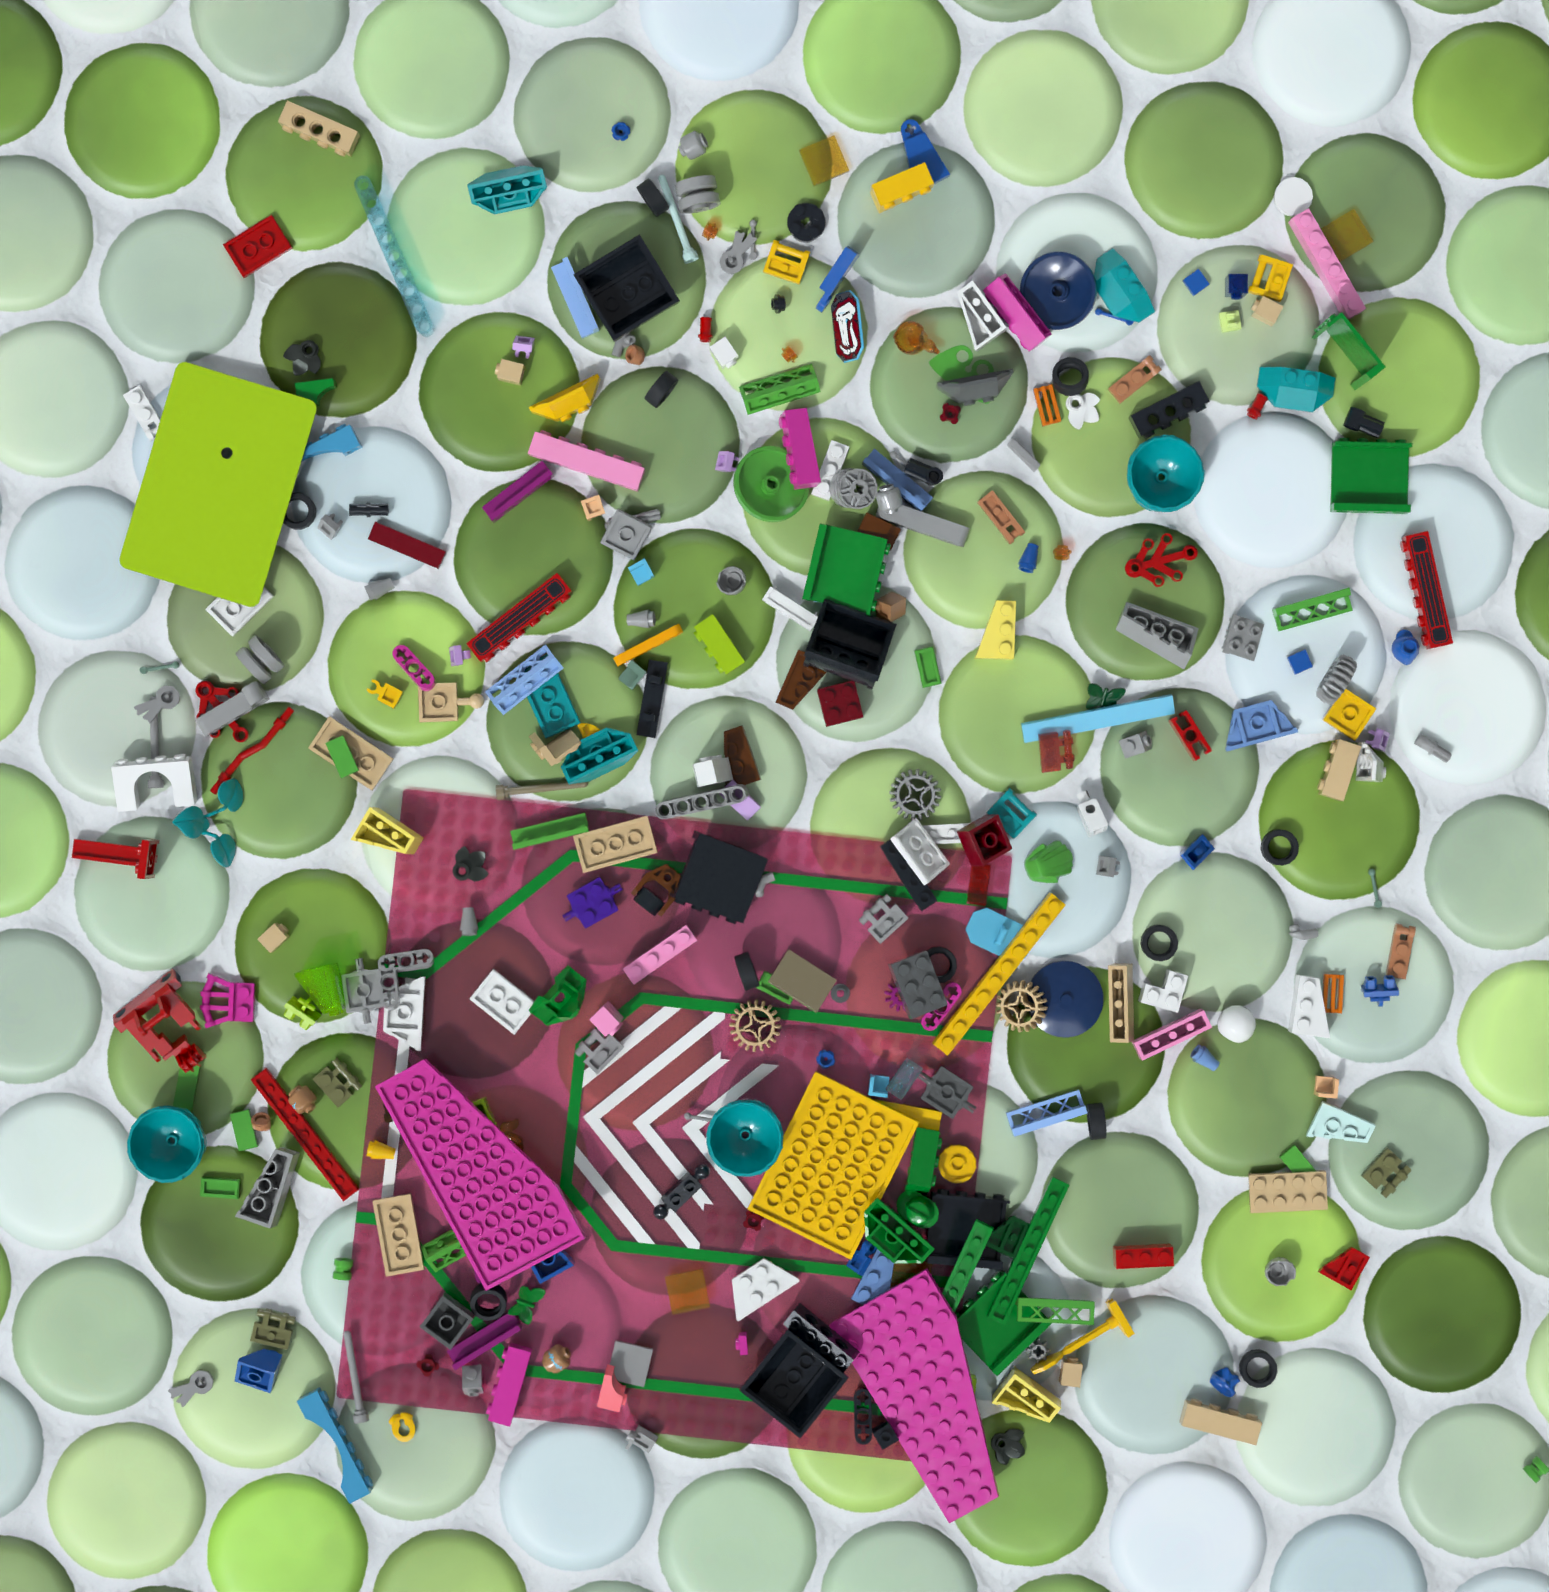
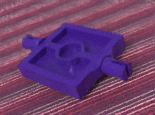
M599 876L567 894L566 896L571 903L572 910L562 915L565 918L564 920L567 922L576 916L586 929L617 912L619 909L614 902L613 895L623 890L620 883L609 889Z

